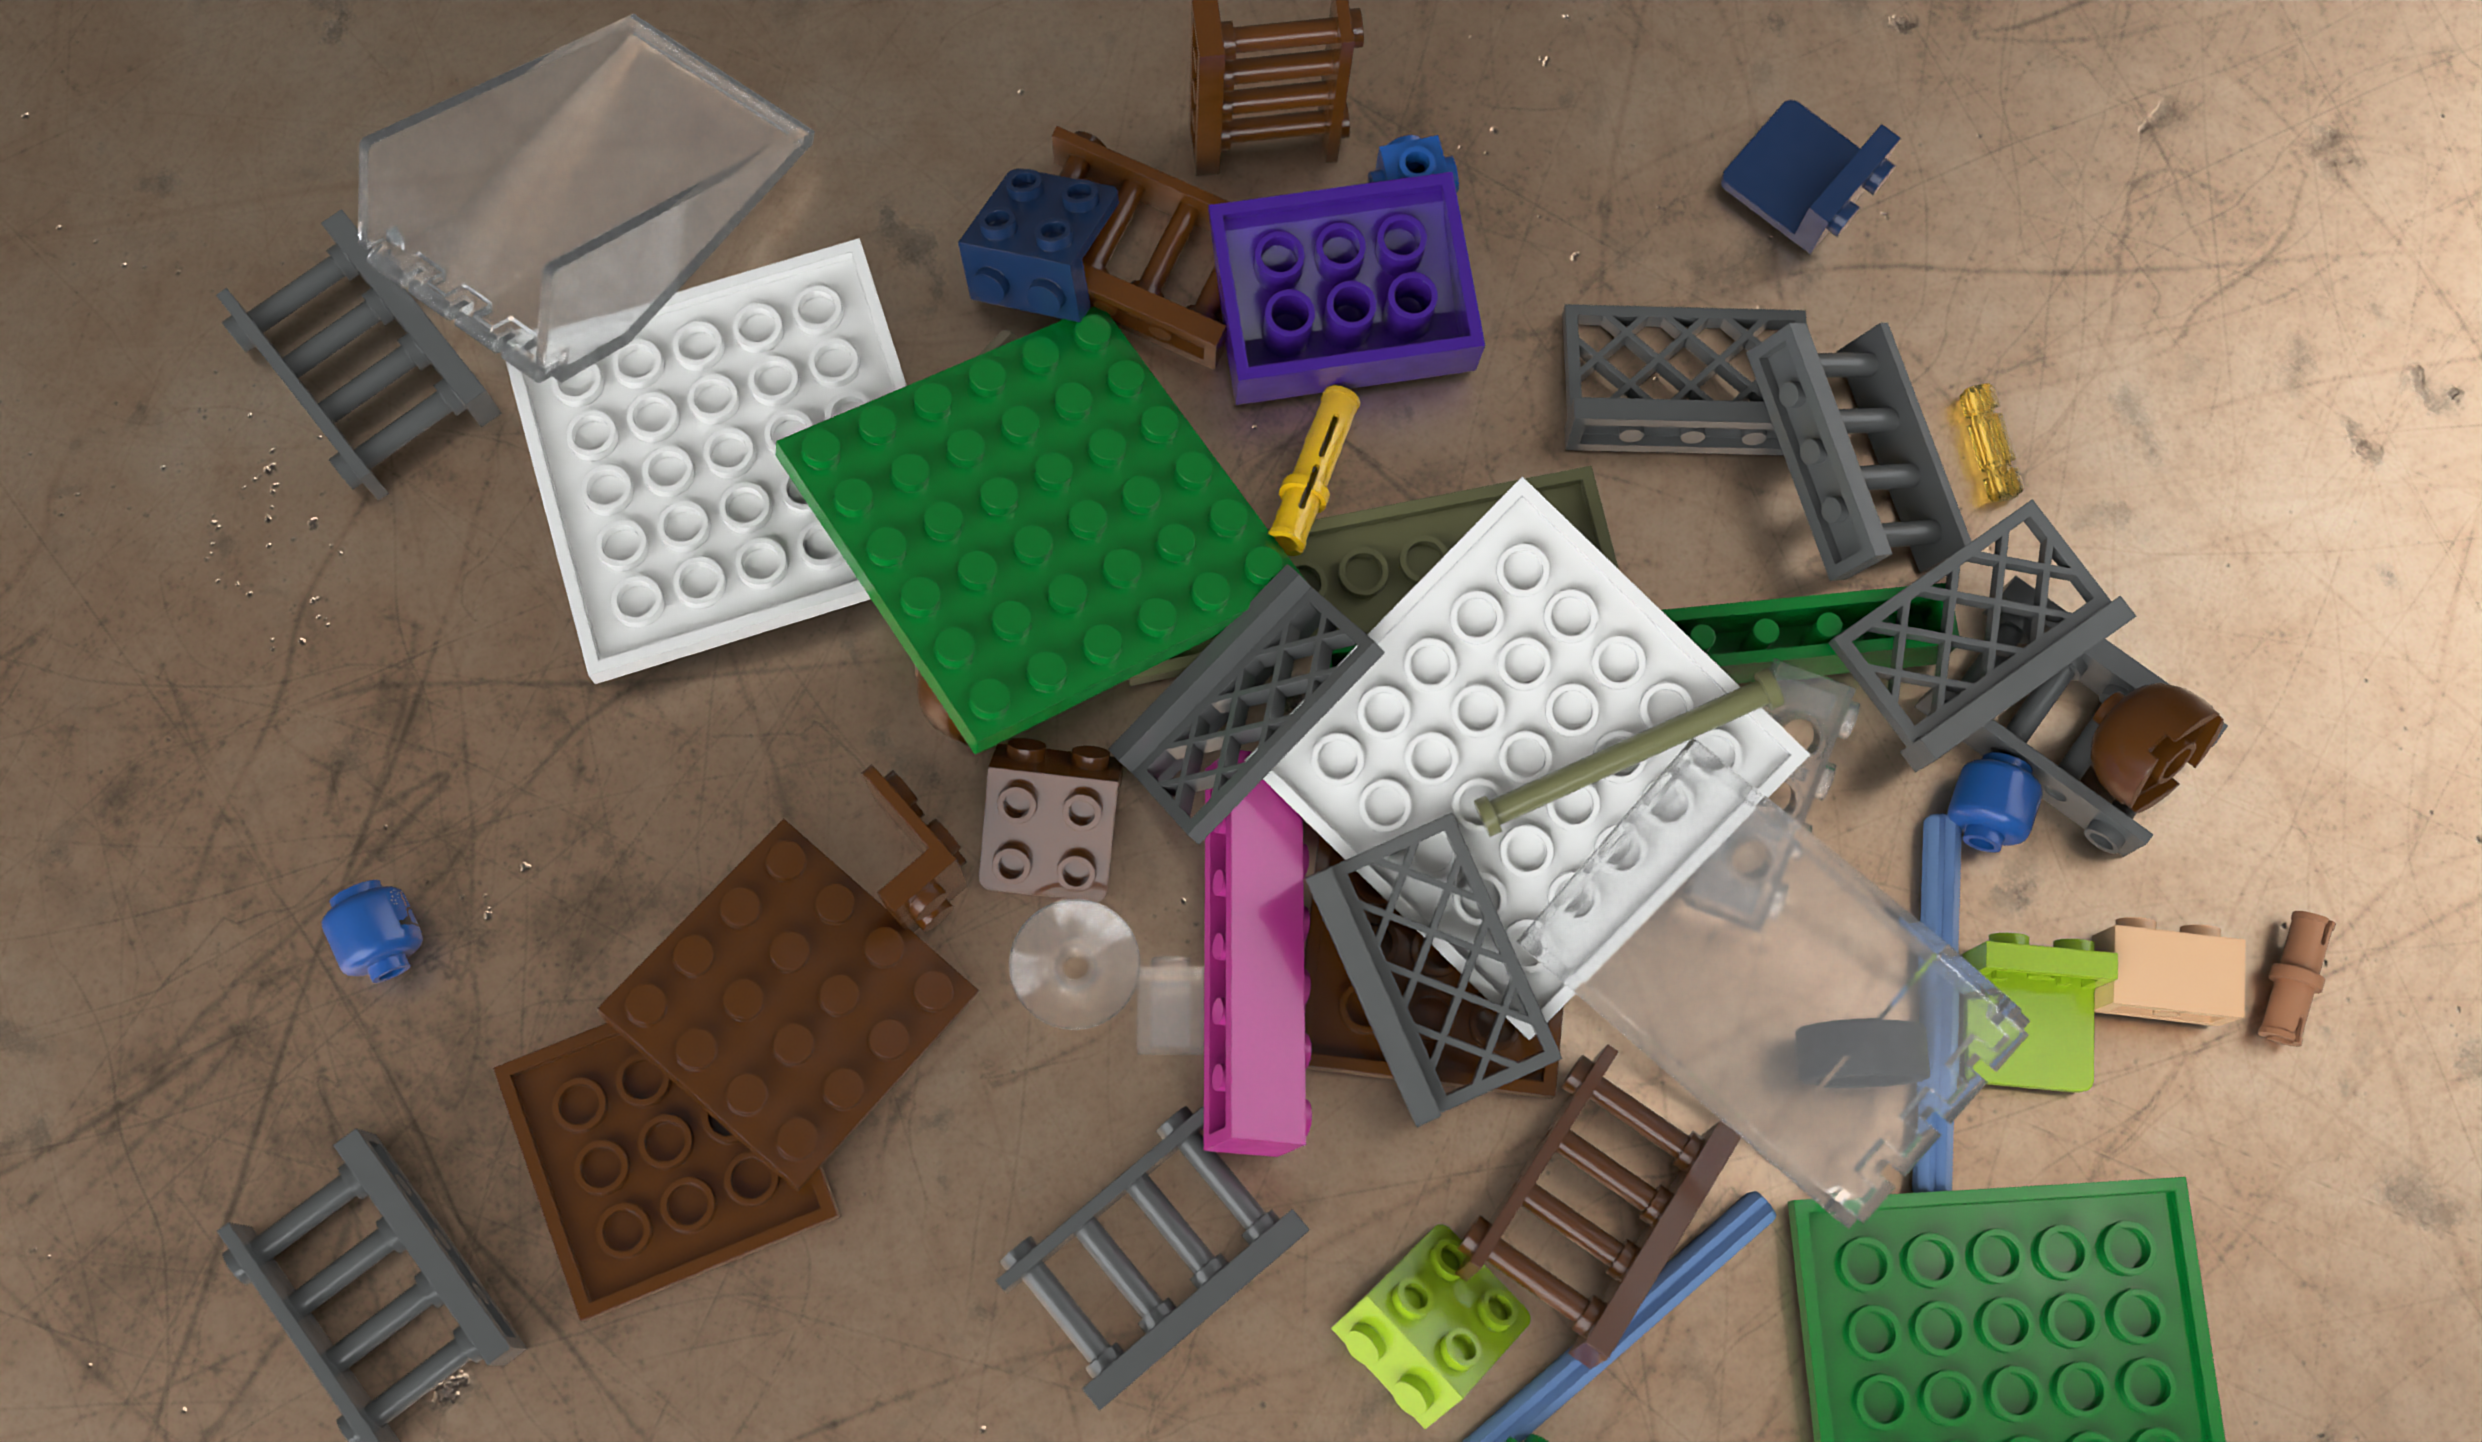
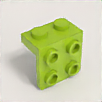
M2019 933L1990 934L1989 941H1985L1963 953L1961 1074L1963 1078L1970 1083L2074 1093L2089 1090L2094 1083L2095 989L2118 979V953L2094 951V942L2084 939H2058L2053 941V947L2029 945V936Z
M1443 1224L1432 1228L1370 1292L1331 1328L1346 1344L1350 1354L1357 1361L1365 1364L1392 1393L1399 1407L1412 1415L1424 1429L1428 1428L1460 1402L1531 1322L1529 1311L1485 1264L1467 1282L1455 1274L1466 1255L1457 1249L1461 1239L1448 1226Z

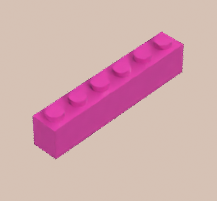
M1240 750L1237 764L1244 763V760L1252 751ZM1219 758L1205 768V771L1217 769ZM1263 779L1205 838L1204 1151L1279 1157L1306 1145V1136L1310 1131L1312 1123V1108L1310 1102L1306 1099L1305 1070L1311 1059V1041L1308 1034L1305 1033V1005L1310 995L1311 980L1307 969H1304V941L1307 938L1310 927L1309 910L1304 905V877L1309 866V850L1307 845L1303 843V818ZM1213 788L1205 790V804L1211 799Z

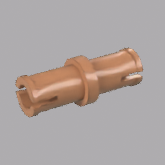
M2306 911L2292 912V922L2280 963H2275L2271 966L2269 979L2274 984L2262 1026L2258 1030V1035L2264 1036L2268 1040L2295 1047L2302 1046V1036L2314 994H2319L2323 991L2326 980L2320 975L2332 931L2335 930L2336 923L2329 920V918Z

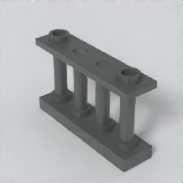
M341 209L321 223L336 243L326 250L330 255L248 312L227 288L216 296L231 314L230 317L222 321L225 328L246 353L254 347L258 348L336 448L338 453L329 459L334 468L353 490L363 483L379 501L389 493L371 471L373 467L452 411L458 416L467 409L481 428L499 416L501 411L483 385ZM358 275H361L371 288L362 294L365 301L282 357L264 332L345 276L351 281ZM396 319L406 332L404 336L397 340L401 346L318 403L299 378L380 321L386 326ZM431 364L442 377V380L433 385L437 391L354 449L335 423L417 366L420 370H423Z
M1789 323L1746 352L1830 581L1847 580L1892 555L1891 548L1910 546L1919 572H1929L1972 542L1888 323H1879L1839 349L1837 353H1817L1807 323ZM1846 377L1858 408L1838 409L1827 378ZM1867 433L1879 465L1860 466L1848 434ZM1888 489L1901 522L1881 523L1869 491Z
M2015 576L2003 587L2002 600L2034 605L2035 589L2019 577ZM2047 598V608L2065 611ZM1985 609L1983 611V614L1987 616L1988 610ZM2000 612L1997 643L2017 646L2019 643H2026L2028 645L2032 618ZM2045 620L2044 633L2058 623ZM2104 639L2033 690L2006 728L1995 720H1991L1962 742L1982 756L1987 753H2002L2025 761L2032 767V775L2041 784L2043 789L2042 799L2085 829L2084 835L2093 845L2105 852L2118 853L2124 857L2147 845L2154 834L2133 820L2137 813L2127 805L2121 804L2117 799L2109 803L2080 782L2092 764L2090 757L2091 740L2099 726L2094 722V716L2059 765H2056L2027 744L2071 680L2081 682L2099 695L2101 705L2116 692H2121L2126 696L2134 689L2144 685L2155 683L2169 684L2114 644ZM1983 653L1978 655L1960 681L1975 683L1980 679ZM1996 655L1994 669L2008 658ZM1933 688L1925 693L1915 705V708L1924 713L1926 717L1930 715ZM1946 691L1944 704L1960 693ZM2224 723L2219 733V736L2213 744V746L2217 743V741L2220 739V737L2228 727L2227 724Z
M1187 1106L1177 1111L1156 1130L1157 1134L1162 1138L1160 1143L1042 1242L1037 1244L1033 1237L1029 1236L1000 1261L1006 1272L995 1281L1003 1291L1009 1293L1024 1281L1089 1362L1085 1370L1093 1380L1083 1387L1082 1390L1099 1411L1310 1230L1293 1209L1281 1219L1272 1209L1266 1213L1216 1152L1204 1151V1137L1200 1133L1204 1129V1106L1194 1114ZM1178 1150L1183 1153L1246 1230L1241 1236L1249 1246L1231 1262H1228L1221 1253L1216 1257L1212 1254L1148 1176ZM1127 1193L1194 1273L1190 1280L1198 1290L1178 1307L1169 1297L1164 1301L1159 1297L1097 1220L1100 1215ZM1075 1236L1142 1318L1138 1325L1145 1335L1125 1352L1117 1342L1112 1346L1107 1342L1045 1265L1049 1258Z
M356 1128L333 1145L345 1162L338 1167L339 1176L259 1235H257L252 1226L229 1222L217 1230V1233L228 1247L222 1256L230 1271L243 1284L249 1285L253 1283L343 1414L337 1418V1424L348 1442H400L388 1423L470 1360L479 1363L484 1359L489 1366H506L528 1348L378 1136ZM356 1196L362 1200L369 1196L383 1216L376 1221L378 1229L295 1290L274 1257ZM395 1250L401 1254L407 1250L421 1270L414 1276L416 1283L333 1345L311 1312ZM445 1304L460 1325L453 1330L455 1338L374 1400H371L350 1367L431 1305L440 1308Z

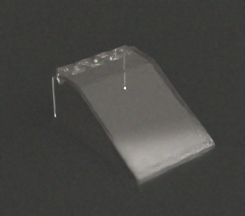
M632 14L362 138L359 143L358 244L367 250L372 248L367 256L368 265L401 288H408V292L448 321L454 320L455 325L492 352H501L502 359L536 383H541L550 377H554L562 383L628 345L813 144L815 131L637 15Z
M1694 738L1687 743L1517 940L1525 950L1848 1229L1857 1219L1864 1224L1896 1188L1880 1174L1889 1163L1905 1177L1941 1136L1936 1129L1926 1122L1928 1117L1935 1111L1945 1121L1952 1124L1986 1085L1987 1081L1972 1069L1977 1061L1980 1059L1997 1072L2028 1037L2027 1032L2023 1029L2029 1024L2030 1020L2021 1013L2022 1009L1949 944Z

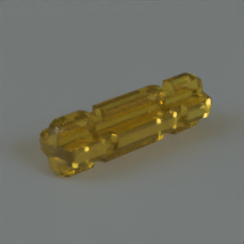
M1990 383L1968 387L1960 395L1959 401L1964 418L1971 419L1972 424L1968 425L1967 428L1981 472H1987L1988 475L1987 478L1983 479L1987 496L1992 502L2014 499L2024 491V483L2019 468L2012 467L2011 464L2012 461L2016 460L2004 416L2002 413H1996L1995 408L2000 406L1995 387Z

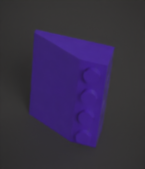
M1453 172L1208 205L1222 321L1226 325L1225 345L1236 405L1323 393L1326 387L1332 385L1352 389L1476 371L1486 345Z

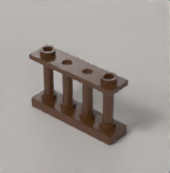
M1192 0L1189 128L1196 176L1220 174L1221 151L1231 150V144L1322 135L1326 163L1338 162L1340 141L1343 138L1350 137V119L1346 100L1354 48H1362L1364 45V28L1360 8L1350 9L1349 0H1331L1328 18L1233 27L1232 20L1221 21L1218 0ZM1326 45L1325 50L1236 59V53ZM1322 76L1321 81L1234 90V85ZM1318 106V110L1232 119V115Z
M1056 126L1052 134L1054 164L1063 168L1059 176L1079 180L1087 178L1100 184L1113 186L1118 191V206L1082 258L1090 308L1096 307L1107 312L1117 326L1125 331L1215 370L1225 351L1226 325L1220 323L1217 318L1221 306L1215 265L1195 305L1181 306L1165 299L1161 291L1194 226L1211 233L1208 205L1230 201L1107 148L1099 138L1084 131L1072 133ZM1139 202H1142L1172 215V218L1140 280H1133L1129 283L1109 274L1106 266Z
M1609 1044L1592 1061L1582 1055L1572 1067L1561 1085V1088L1570 1095L1490 1220L1488 1221L1479 1215L1464 1235L1457 1249L1464 1253L1466 1257L1455 1273L1467 1282L1481 1270L1487 1261L1573 1322L1571 1329L1578 1333L1579 1336L1568 1354L1589 1369L1609 1359L1742 1138L1739 1133L1721 1121L1717 1122L1702 1135L1695 1131L1687 1135L1604 1078V1074L1619 1052ZM1589 1099L1674 1157L1671 1164L1680 1170L1668 1189L1661 1184L1655 1189L1570 1130ZM1555 1152L1641 1211L1638 1218L1647 1224L1635 1244L1629 1239L1621 1243L1536 1184ZM1521 1206L1607 1265L1605 1273L1611 1276L1613 1280L1601 1299L1594 1294L1589 1299L1501 1238Z

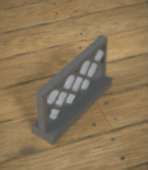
M1565 304L1562 313L1568 416L1564 429L1565 450L1783 455L1756 379L1751 382L1728 362L1744 348L1749 351L1760 344L1761 341L1756 337L1764 330H1780L1789 323H1807L1806 310ZM1578 325H1600L1615 338L1599 352H1596L1579 337ZM1644 327H1661L1675 340L1658 354L1637 337L1636 334ZM1705 328H1720L1734 339L1735 342L1721 355H1718L1696 336ZM1623 346L1627 347L1647 364L1631 379L1607 361ZM1683 347L1707 365L1691 381L1668 362ZM1580 358L1586 362L1581 368ZM1596 370L1618 390L1610 398L1582 397L1581 383ZM1657 372L1679 392L1671 399H1653L1639 386ZM1715 374H1718L1740 394L1732 401L1713 400L1700 387Z
M2032 499L1833 638L1829 645L1905 744L1906 748L1900 751V753L1916 773L1943 756L2134 619L2136 615L2121 596L2113 601L2110 600ZM2022 522L2028 526L2040 542L2038 562L2007 557L2009 533ZM1996 541L1994 554L1981 552ZM2052 559L2058 566L2051 565ZM1965 562L1993 567L1989 597L1957 591L1961 565ZM2005 569L2037 575L2034 605L2002 600ZM1947 576L1945 589L1932 587ZM2050 578L2070 581L2086 601V604L2073 613L2047 608ZM1916 597L1944 601L1940 632L1908 627L1911 600ZM1956 604L1988 610L1984 640L1952 635ZM1897 611L1896 624L1882 622ZM2000 612L2032 618L2030 641L2027 646L2021 648L1997 643ZM2045 620L2058 623L2044 633ZM1867 631L1894 636L1890 668L1868 664L1852 642ZM1906 639L1938 645L1935 676L1902 670ZM1951 647L1983 653L1980 679L1978 681L1969 683L1947 679ZM1996 655L2009 658L1994 669ZM1879 678L1889 680L1888 689ZM1901 682L1933 688L1930 715L1916 725L1913 724L1898 704ZM1946 691L1960 693L1944 704Z
M1287 564L1250 602L1249 609L1230 623L1108 750L1141 782L1186 834L1197 844H1200L1385 652L1373 639L1321 596L1299 573ZM1319 627L1318 634L1309 637ZM1352 645L1358 646L1339 666L1329 668L1333 650ZM1313 656L1310 673L1291 678L1294 660ZM1273 675L1272 682L1264 684ZM1306 693L1304 703L1293 714L1283 716L1287 698ZM1267 703L1264 721L1246 725L1249 707ZM1227 722L1226 730L1217 732ZM1259 741L1258 750L1246 762L1237 764L1241 745ZM1221 750L1217 769L1200 772L1204 753ZM1181 770L1180 777L1172 779ZM1213 788L1211 799L1191 817L1195 792Z
M1452 813L1305 877L1410 1116L1417 1127L1441 1117V1113L1563 1059ZM1443 831L1455 855L1446 882L1409 869L1419 842ZM1408 847L1402 866L1383 859ZM1372 863L1399 872L1385 910L1360 901L1348 874ZM1460 868L1471 892L1454 886ZM1406 876L1443 889L1429 927L1393 913ZM1451 893L1476 902L1483 918L1473 944L1437 930ZM1364 910L1382 916L1376 934H1374ZM1390 920L1426 933L1412 971L1386 961L1380 948ZM1488 930L1499 954L1481 947ZM1434 937L1470 950L1456 988L1420 974ZM1478 954L1504 963L1510 980L1501 1004L1465 991ZM1392 972L1409 978L1403 996ZM1417 981L1453 995L1440 1032L1415 1023L1409 1013L1408 1005ZM1515 991L1526 1014L1509 1008ZM1462 998L1497 1011L1484 1049L1448 1036ZM1506 1015L1530 1024L1542 1051L1517 1062L1493 1053ZM1419 1033L1437 1039L1430 1057ZM1445 1043L1481 1056L1472 1081L1448 1093H1445L1435 1071ZM1489 1060L1506 1066L1484 1076Z

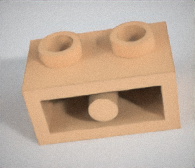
M2140 917L2118 918L2114 926L2092 936L2094 951L2118 953V979L2095 989L2094 1012L2210 1026H2221L2245 1018L2246 940L2221 937V928L2210 925H2184L2180 927V932L2157 930V922L2155 920Z

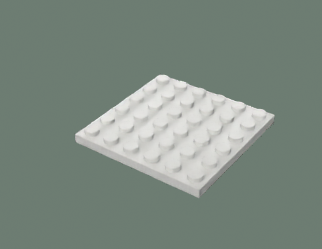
M860 238L501 344L588 676L594 684L871 599L775 456L777 440L907 386Z
M1521 477L1368 633V636L1385 653L1263 780L1345 860L1452 813L1547 1023L1811 754L1763 708H1759L1500 825L1501 833L1489 837L1475 808L1474 800L1486 795L1490 801L1740 688L1726 672L1529 482ZM1356 646L1337 666H1339L1358 646ZM1304 700L1290 714H1293L1304 703ZM1258 747L1244 760L1245 762L1258 750ZM1444 831L1419 842L1409 869L1446 882L1455 855ZM1408 847L1383 859L1402 866ZM1375 863L1356 870L1387 901L1389 900L1399 872ZM1460 868L1454 886L1471 892ZM1406 876L1395 909L1403 917L1429 927L1443 889ZM1451 893L1437 930L1473 944L1483 918L1477 903ZM1488 930L1481 947L1499 954ZM1418 931L1423 937H1425L1426 933ZM1434 937L1432 945L1462 973L1470 950ZM1478 954L1469 982L1489 1001L1501 1004L1510 980L1504 963ZM1515 991L1509 1008L1526 1014ZM1506 1015V1018L1528 1040L1535 1035L1530 1024Z

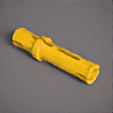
M1332 385L1325 388L1321 396V403L1305 438L1293 473L1287 475L1280 486L1279 496L1282 501L1268 534L1276 539L1288 556H1297L1303 553L1315 517L1326 509L1329 501L1330 492L1327 486L1341 454L1354 415L1361 403L1355 392L1346 387ZM1326 433H1328L1329 436L1325 443L1324 449L1322 451L1321 456H1319V451L1323 444L1324 438L1326 436ZM1309 483V487L1306 492L1305 498L1302 501V504L1299 508V503L1302 498L1303 492L1307 484Z

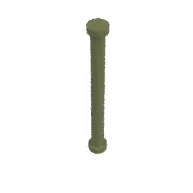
M1766 668L1754 674L1755 681L1490 801L1486 795L1474 800L1475 808L1489 837L1501 833L1500 825L1759 708L1767 705L1770 710L1784 705V697L1772 672Z

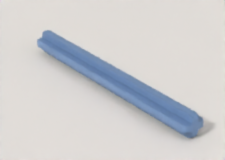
M1943 813L1931 814L1923 822L1917 1021L1921 1022L1925 1029L1928 1077L1915 1081L1912 1190L1914 1193L1952 1191L1962 829L1952 822L1947 814Z
M1757 1191L1747 1193L1666 1263L1609 1359L1589 1369L1568 1354L1571 1349L1570 1347L1462 1442H1505L1508 1437L1514 1438L1517 1442H1522L1530 1433L1536 1430L1770 1225L1776 1218V1213L1770 1203Z

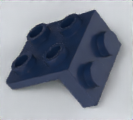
M1787 100L1724 170L1721 177V185L1727 192L1811 254L1829 232L1838 237L1846 229L1860 210V207L1855 202L1865 190L1874 195L1889 178L1896 165L1888 159L1901 138L1881 124L1866 143L1859 148L1801 103L1795 100Z
M1019 168L1009 171L958 241L971 300L1081 323L1091 307L1082 258L1118 206L1119 197L1117 189L1110 185L1094 183L1089 180L1047 174L1032 169Z

